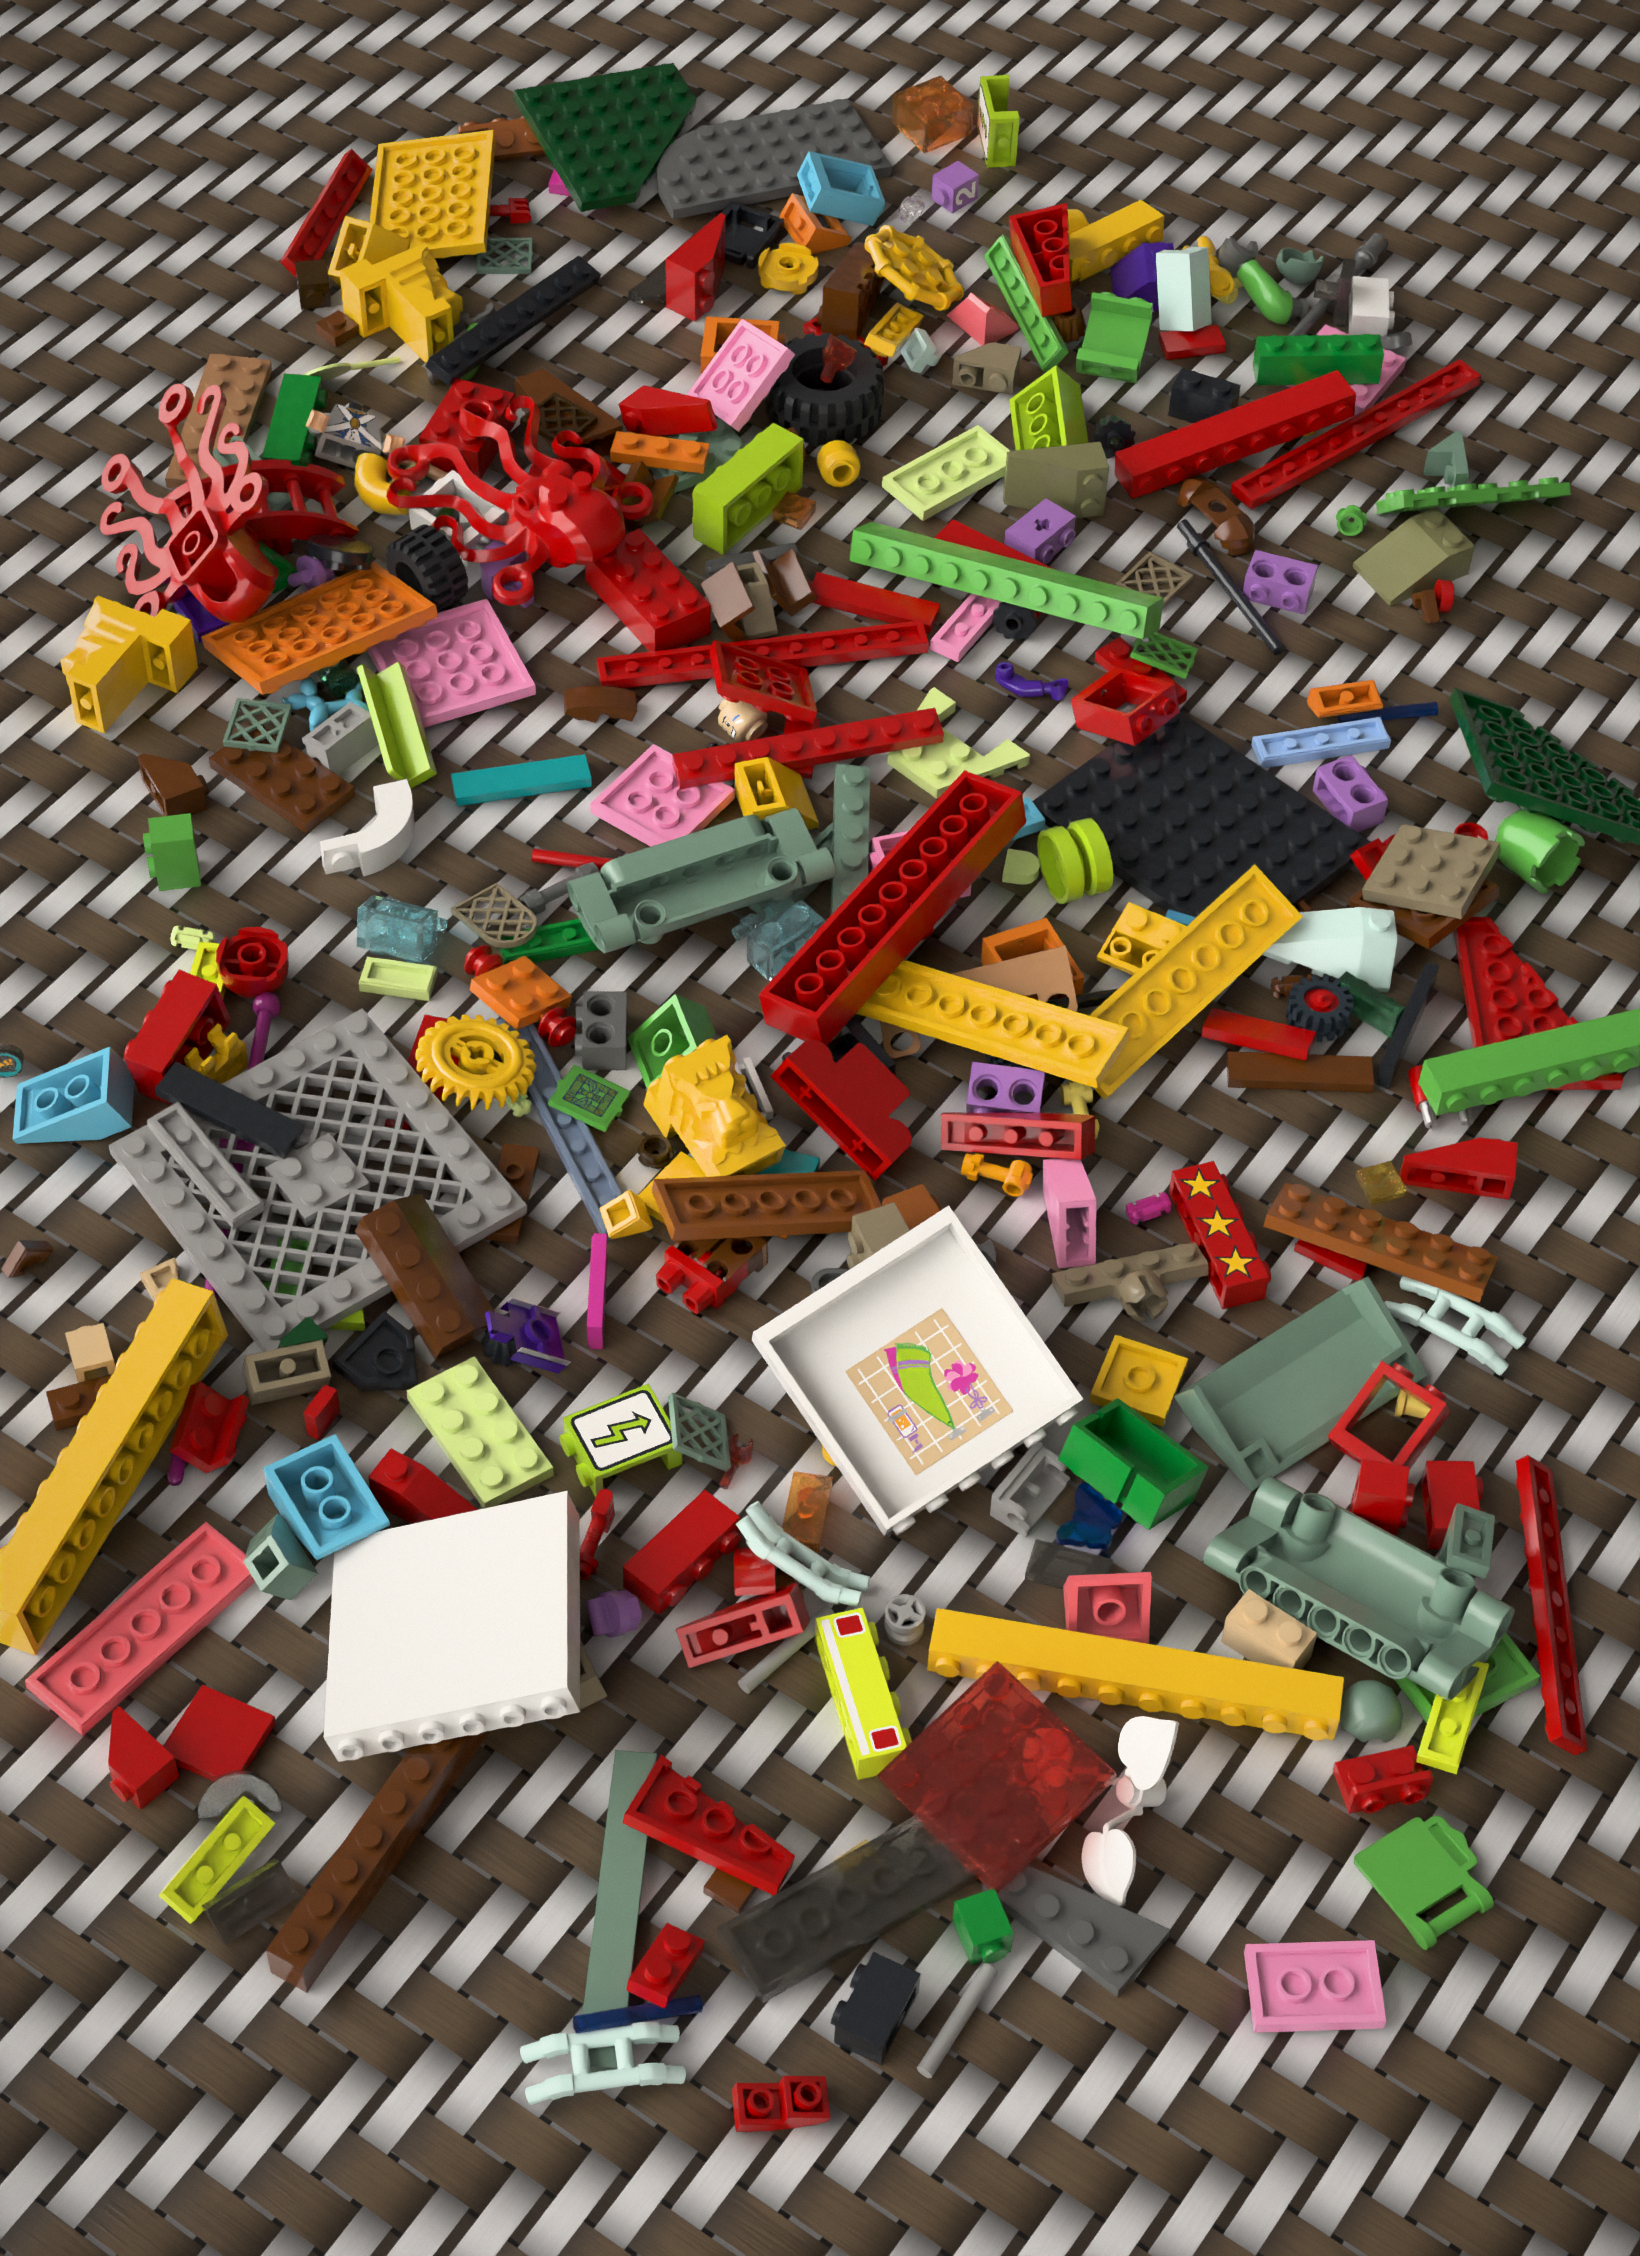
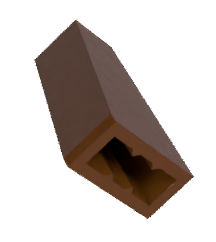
M544 369L515 378L516 397L528 396L536 404H540L556 392L598 417V422L582 433V444L571 442L565 447L590 448L602 457L610 454L616 431L623 432V425L620 421ZM552 402L545 408L556 407V404ZM521 408L525 414L530 411L528 408ZM556 412L545 413V418H557ZM560 412L561 417H572V412ZM587 421L577 422V427H581ZM561 422V427H573V422ZM545 423L546 429L557 428V423ZM544 438L545 441L548 443V445H549V446L551 447V449L553 450V448H552V442H551L550 440Z

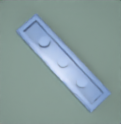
M1381 717L1255 736L1252 738L1251 745L1262 768H1270L1389 749L1391 739Z

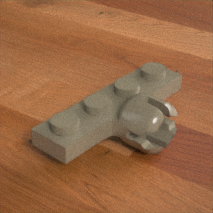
M1193 1242L1178 1244L1175 1247L1152 1252L1146 1251L1120 1259H1109L1088 1266L1072 1267L1065 1271L1052 1273L1053 1287L1064 1307L1107 1297H1115L1121 1302L1126 1313L1132 1319L1146 1322L1143 1311L1146 1310L1149 1317L1154 1320L1162 1315L1168 1306V1299L1166 1297L1168 1292L1164 1285L1207 1276L1208 1262L1197 1244Z

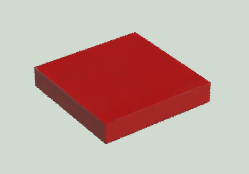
M202 1685L163 1747L175 1757L177 1766L231 1790H235L276 1724L275 1716Z

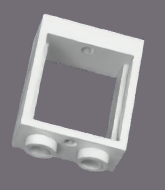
M454 470L445 477L438 479L433 487L423 494L459 496L477 507L484 518L492 524L504 526L509 520V514L505 510L476 495L464 483L460 474ZM443 507L408 508L411 529L414 530L423 524L431 526L436 519L433 515ZM448 526L441 527L439 531L451 541L452 528ZM472 526L463 532L464 545L468 549L484 550L485 547L494 541V539H490L477 532ZM462 560L463 564L467 567L473 563Z

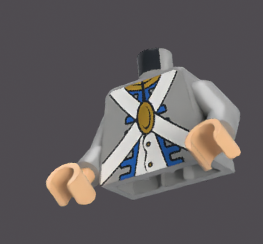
M355 402L348 403L346 406L336 404L331 413L311 410L306 423L311 435L315 437L321 436L314 456L355 468L357 457L360 454L372 453L386 457L395 449L403 447L405 442L403 437L391 434L385 435L379 428L378 418L375 415L363 412L362 406Z

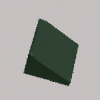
M305 1317L280 1340L277 1349L321 1339L325 1347L328 1336L310 1317Z

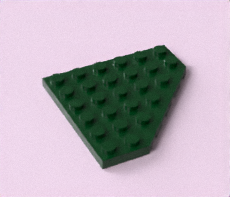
M674 63L514 90L513 100L581 212L636 202L640 196V190L644 184L647 185L654 174L662 154L669 147L674 137L677 138L685 125L688 115L693 113L697 100Z
M1454 688L1449 700L1487 797L1499 803L1507 801L1517 804L1519 808L1529 813L1538 811L1547 814L1561 823L1568 821L1577 824L1589 833H1597L1598 831L1610 835L1612 839L1623 844L1631 842L1640 845V800L1634 797L1635 792L1614 777L1608 781L1602 773L1597 771L1598 766L1579 752H1574L1573 755H1570V752L1560 745L1562 740L1542 726H1537L1536 730L1533 729V726L1523 719L1525 715L1516 708Z

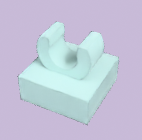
M915 328L900 351L911 371L921 373L927 364L936 366L942 357L941 354L935 353L937 350L926 330Z

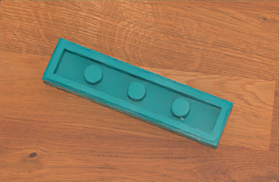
M585 754L451 774L457 806L592 787V778Z

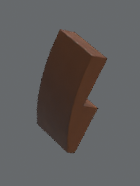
M582 686L565 689L563 694L564 714L577 720H587L596 723L600 714L603 713L614 719H624L633 722L637 713L635 691L607 686Z

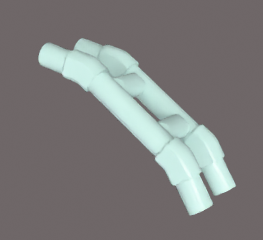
M1405 1276L1400 1281L1401 1290L1417 1293L1419 1296L1435 1301L1428 1313H1425L1424 1309L1416 1305L1400 1304L1391 1301L1384 1302L1393 1318L1410 1323L1415 1327L1419 1326L1458 1346L1482 1364H1486L1499 1376L1508 1368L1509 1364L1495 1353L1496 1350L1488 1343L1476 1337L1482 1326L1485 1325L1486 1329L1495 1333L1499 1338L1505 1339L1516 1350L1526 1340V1337L1513 1327V1324L1504 1316L1494 1311L1490 1312L1462 1296ZM1449 1307L1469 1317L1461 1331L1440 1321Z
M759 1501L754 1502L745 1510L748 1516L741 1519L736 1526L746 1538L747 1545L756 1556L762 1560L766 1559L815 1592V1596L825 1602L859 1607L862 1597L861 1591L867 1592L870 1576L841 1568L818 1555L784 1532V1529L777 1525L774 1519L767 1514Z
M658 2022L632 2023L629 2026L571 2034H566V2032L552 2034L540 2038L539 2041L521 2046L520 2053L524 2063H530L545 2057L549 2059L571 2052L574 2074L558 2075L546 2079L545 2082L529 2086L525 2090L526 2098L529 2104L533 2105L549 2099L555 2100L566 2096H573L574 2093L639 2084L640 2086L662 2085V2083L683 2084L686 2078L684 2066L665 2065L664 2063H643L635 2066L632 2043L634 2045L655 2044L656 2042L677 2043L680 2035L679 2027L677 2025L659 2024ZM615 2046L618 2069L591 2073L588 2049Z

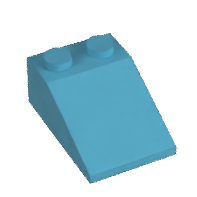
M107 1047L17 1084L13 1141L17 1144L101 1140L131 1128L134 1080L126 1062L111 1047Z
M336 1434L263 1467L268 1495L292 1532L316 1560L390 1526L388 1518Z

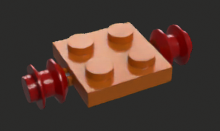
M481 945L468 952L465 958L464 970L468 975H475V978L471 979L469 990L514 1029L519 1030L540 1021L538 1034L542 1038L549 1037L548 1042L552 1047L566 1045L574 1038L576 1034V1019L572 1016L566 1017V1011L564 1010L570 1007L572 995L526 956L503 965L502 956L492 954L493 951L489 945Z

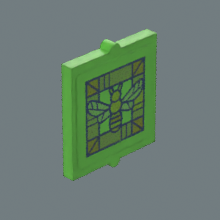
M574 1064L565 1078L558 1080L557 1089L550 1098L548 1105L606 1132L615 1117L621 1116L622 1107L629 1098L631 1091Z

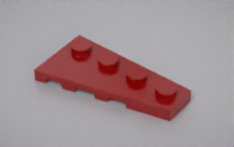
M660 1755L626 1810L623 1824L776 1896L793 1866L795 1855L754 1824L748 1826L734 1816L735 1810L722 1800L719 1803L715 1802L701 1791L702 1785L689 1775L686 1778L682 1777L671 1768L672 1762L663 1755Z

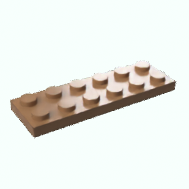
M210 353L194 397L192 409L187 416L181 433L188 456L196 466L201 479L209 477L199 464L198 451L213 404L212 401L206 415L198 414L197 405L201 395L209 386L217 385L221 388L227 400L213 450L217 448L221 431L231 422L237 423L242 429L243 435L239 437L247 444L272 372L271 360ZM175 452L165 477L167 488H178L187 482L184 471L178 464Z

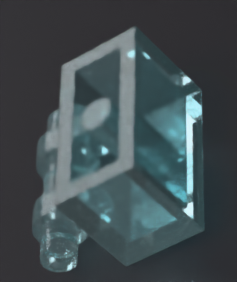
M372 895L358 908L356 947L368 949L371 953L377 955L388 954L400 957L406 962L421 963L436 949L437 931L443 933L446 930L447 919L438 917V910Z
M790 897L787 900H772L765 904L764 910L755 915L749 914L742 918L740 924L734 927L731 932L737 941L747 936V962L770 982L825 923V920L803 900L794 904L793 899Z

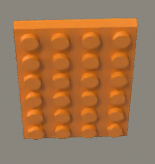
M373 561L370 570L355 569L255 613L244 623H231L201 638L207 651L264 695L277 692L282 686L295 680L306 679L311 673L324 667L335 666L342 659L353 654L364 653L371 646L382 641L393 640L400 633L411 628L422 627L427 621L438 617V613L434 603L396 576L389 574V571Z

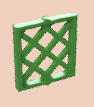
M1157 632L1147 637L1150 640L1148 642L1136 638L1130 655L1131 658L1186 679L1190 668L1193 667L1195 662L1194 658L1198 648ZM1168 645L1172 650H1165L1162 646ZM1155 646L1158 651H1151L1149 647ZM1142 647L1145 652H1138L1137 648ZM1183 654H1190L1191 658L1187 659ZM1170 655H1177L1180 659L1173 660ZM1157 656H1164L1166 661H1160ZM1185 664L1187 668L1181 669L1179 665Z

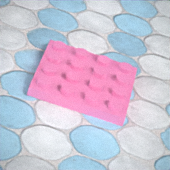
M488 599L439 612L438 617L427 621L424 626L411 628L400 633L397 638L390 641H382L367 650L378 672L397 662L406 667L424 728L536 695L535 683Z

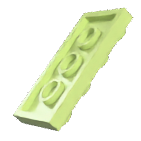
M977 425L882 477V487L924 521L1005 476L1006 455L1010 450Z
M475 1356L407 1390L408 1401L483 1509L497 1506L554 1476L553 1466Z

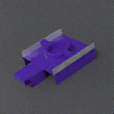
M511 1298L500 1308L509 1312L510 1317L491 1311L485 1314L490 1339L507 1343L511 1338H515L517 1353L510 1360L554 1373L561 1372L571 1363V1361L564 1358L556 1319L561 1312Z

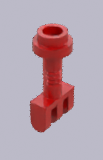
M508 198V205L491 204L489 216L510 217V223H528L531 221L529 201L526 198Z
M602 1489L598 1492L591 1508L592 1520L580 1547L581 1580H588L591 1575L596 1573L599 1563L593 1557L603 1532H609L615 1517L613 1493L609 1489Z

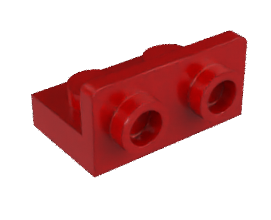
M201 1381L191 1385L169 1451L205 1474L228 1465L237 1452L236 1441L241 1428L247 1420L246 1409L249 1398L242 1394L229 1400Z
M1413 1745L1334 1763L1333 1773L1349 1814L1360 1811L1367 1814L1375 1813L1387 1805L1400 1802L1405 1805L1415 1804L1428 1796L1434 1778L1431 1770L1423 1771L1421 1764L1416 1762L1417 1753Z

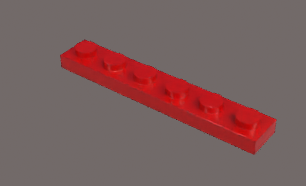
M353 149L349 150L342 157L280 260V263L296 278L295 262L320 260L373 170Z

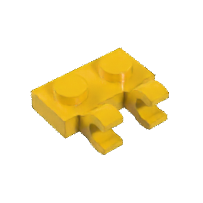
M217 1024L207 1035L209 1042L216 1049L213 1057L209 1056L204 1061L199 1056L198 1049L194 1047L184 1058L188 1068L220 1084L240 1075L248 1067L245 1042L240 1040L234 1032L226 1037L222 1032L220 1024Z

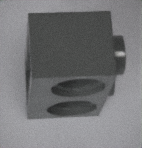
M583 992V1006H576V1028H582V1034H575V1056H582L583 1069L626 1070L627 992Z

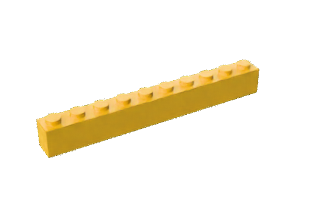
M940 1608L936 1610L927 1671L936 1672L944 1677L962 1676L977 1679L985 1684L1002 1683L1014 1685L1025 1691L1043 1690L1058 1693L1066 1698L1084 1697L1099 1700L1107 1705L1125 1704L1136 1706L1147 1712L1165 1711L1181 1714L1188 1719L1206 1718L1218 1720L1229 1726H1253L1263 1728L1270 1733L1287 1732L1304 1735L1306 1738L1316 1741L1324 1739L1334 1740L1340 1720L1344 1677Z

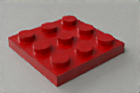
M713 641L709 652L717 693L722 698L734 703L742 701L752 704L755 709L761 712L769 713L774 711L783 714L793 722L800 723L806 721L813 724L817 708L807 669L721 641Z

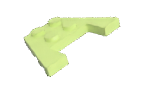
M933 687L917 711L935 708L941 723L955 712L956 702ZM942 727L944 732L942 743L892 751L888 753L887 764L937 799L964 770L981 777L989 775L995 778L1003 775L1004 770L1017 766L1020 769L1027 766L1030 754L1009 739H1006L988 754L982 756Z

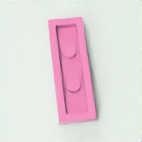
M971 593L930 640V650L959 662L992 624L995 618L993 611L999 607L1002 601Z

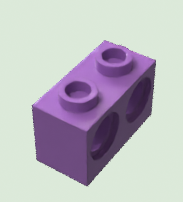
M1255 550L1245 575L1243 593L1249 601L1305 615L1314 590L1318 565Z
M1352 755L1317 767L1313 792L1331 815L1356 832L1384 822L1388 805L1387 795L1370 778L1366 768L1361 766Z
M972 1062L966 1113H1040L1045 1072ZM985 1086L992 1087L996 1090L997 1095L991 1100H983L977 1095L978 1090ZM1020 1091H1026L1034 1099L1027 1105H1020L1015 1102L1013 1097Z

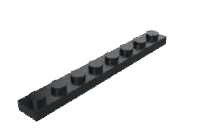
M578 255L429 357L425 367L447 386H450L456 378L460 379L597 284L601 273Z

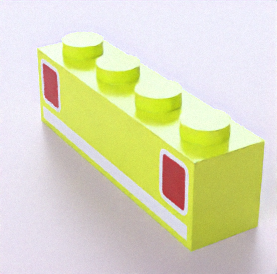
M863 1608L815 1618V1642L857 1779H865L906 1769L907 1752H912L913 1750L912 1740L908 1728H901L897 1717L901 1716L898 1695L896 1691L889 1692L886 1682L890 1680L887 1660L885 1656L878 1657L875 1646L879 1645V1639L875 1623L873 1621L867 1622Z

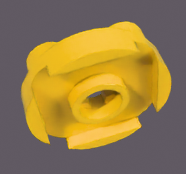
M782 243L779 244V249L772 250L771 252L769 247L760 254L758 260V274L761 278V285L767 289L774 288L781 291H791L793 294H803L807 291V286L814 283L817 279L818 259L811 256L809 248L800 244Z

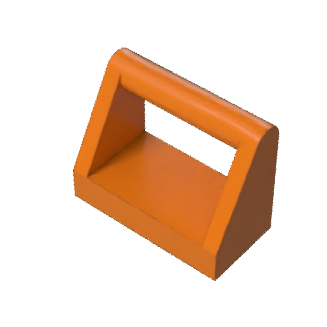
M792 193L779 215L780 218L784 219V227L794 242L809 248L811 255L847 246L851 242V237L838 218L810 212L805 197ZM821 215L829 228L823 227L816 216Z

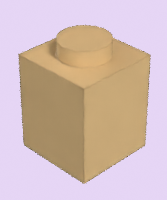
M104 1323L83 1326L77 1330L65 1333L78 1383L114 1373L115 1364Z

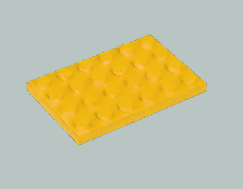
M488 130L378 144L370 222L410 240L409 249L425 243L434 258L444 259L451 256L485 253L487 249L496 143L494 131Z

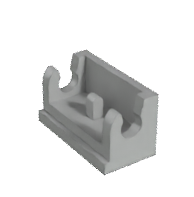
M349 702L302 738L303 744L306 745L308 756L319 763L321 761L323 766L337 775L379 744L370 712L352 702Z
M1037 1442L1031 1446L993 1492L990 1516L1022 1536L1027 1537L1070 1484V1477L1064 1473L1067 1466L1058 1460V1455L1043 1447L1042 1443Z

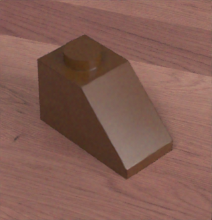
M148 754L138 755L142 781L164 816L188 813L194 815L207 810L205 795L209 794L207 783L202 775H196L189 763Z

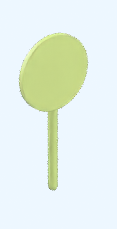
M393 357L355 364L335 363L313 369L304 375L321 376L322 381L341 376L351 370L400 363L401 359Z

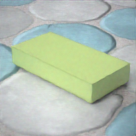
M367 956L359 980V991L430 1001L437 978V966Z

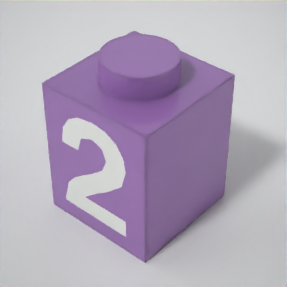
M956 161L933 175L932 200L951 213L956 212L977 199L979 174L960 161Z

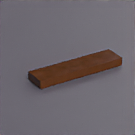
M1227 1052L1228 1087L1373 1093L1374 1075L1372 1057L1309 1054L1307 1060L1304 1061L1273 1053Z

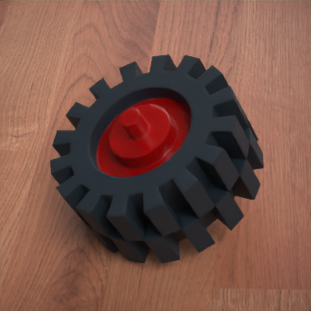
M1311 975L1310 982L1306 977L1300 979V984L1296 982L1292 990H1290L1286 1010L1288 1025L1315 1031L1316 1042H1322L1323 1036H1326L1328 1041L1334 1040L1335 1034L1341 1037L1344 1034V1030L1347 1031L1354 1005V998L1352 994H1349V988L1346 985L1340 988L1341 981L1335 979L1333 983L1329 982L1330 976L1326 975L1323 976V980H1318V975Z

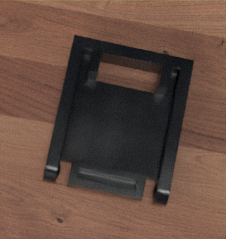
M731 201L722 212V214L726 215L725 260L742 266L746 262L747 268L754 269L758 264L760 254L765 249L771 248L784 232V219ZM741 221L761 227L763 228V232L741 225L740 223Z

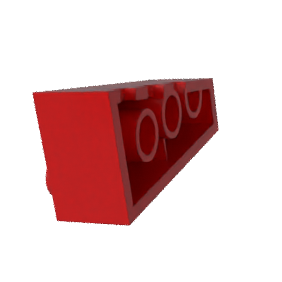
M1067 203L1009 216L1011 246L1041 316H1054L1072 311Z

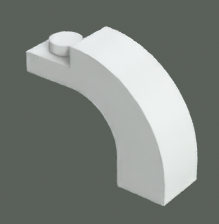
M407 779L373 787L375 809L378 816L369 827L357 833L320 841L322 864L326 875L360 867L364 877L383 870L403 855L413 839L415 830L412 793Z

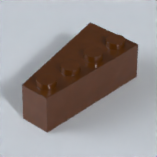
M854 243L823 286V300L817 317V323L821 324V333H831V335L839 337V334L845 335L851 341L857 340L858 335L860 336L886 281L885 277H880L875 272V263L871 254L866 251L864 243Z

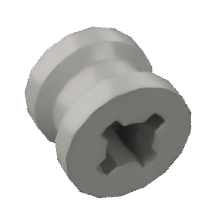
M901 1594L891 1598L887 1603L884 1631L890 1641L906 1646L918 1642L923 1636L926 1611L921 1600L913 1595ZM910 1621V1624L903 1625L904 1622Z

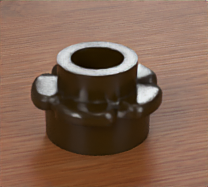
M656 1134L645 1137L637 1150L640 1155L638 1157L639 1162L645 1167L654 1169L666 1167L669 1164V1160L674 1156V1150L670 1146L669 1141L664 1136Z

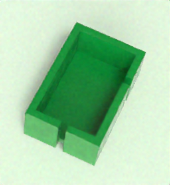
M1119 1398L1098 1409L1096 1414L1093 1412L1073 1424L1058 1458L1076 1476L1081 1477L1098 1490L1104 1498L1112 1501L1114 1504L1120 1501L1123 1504L1121 1509L1130 1515L1135 1522L1143 1525L1148 1530L1193 1502L1209 1468Z

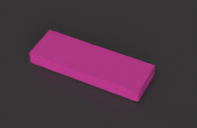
M594 1233L591 1242L587 1313V1343L590 1349H603L608 1245L607 1234Z

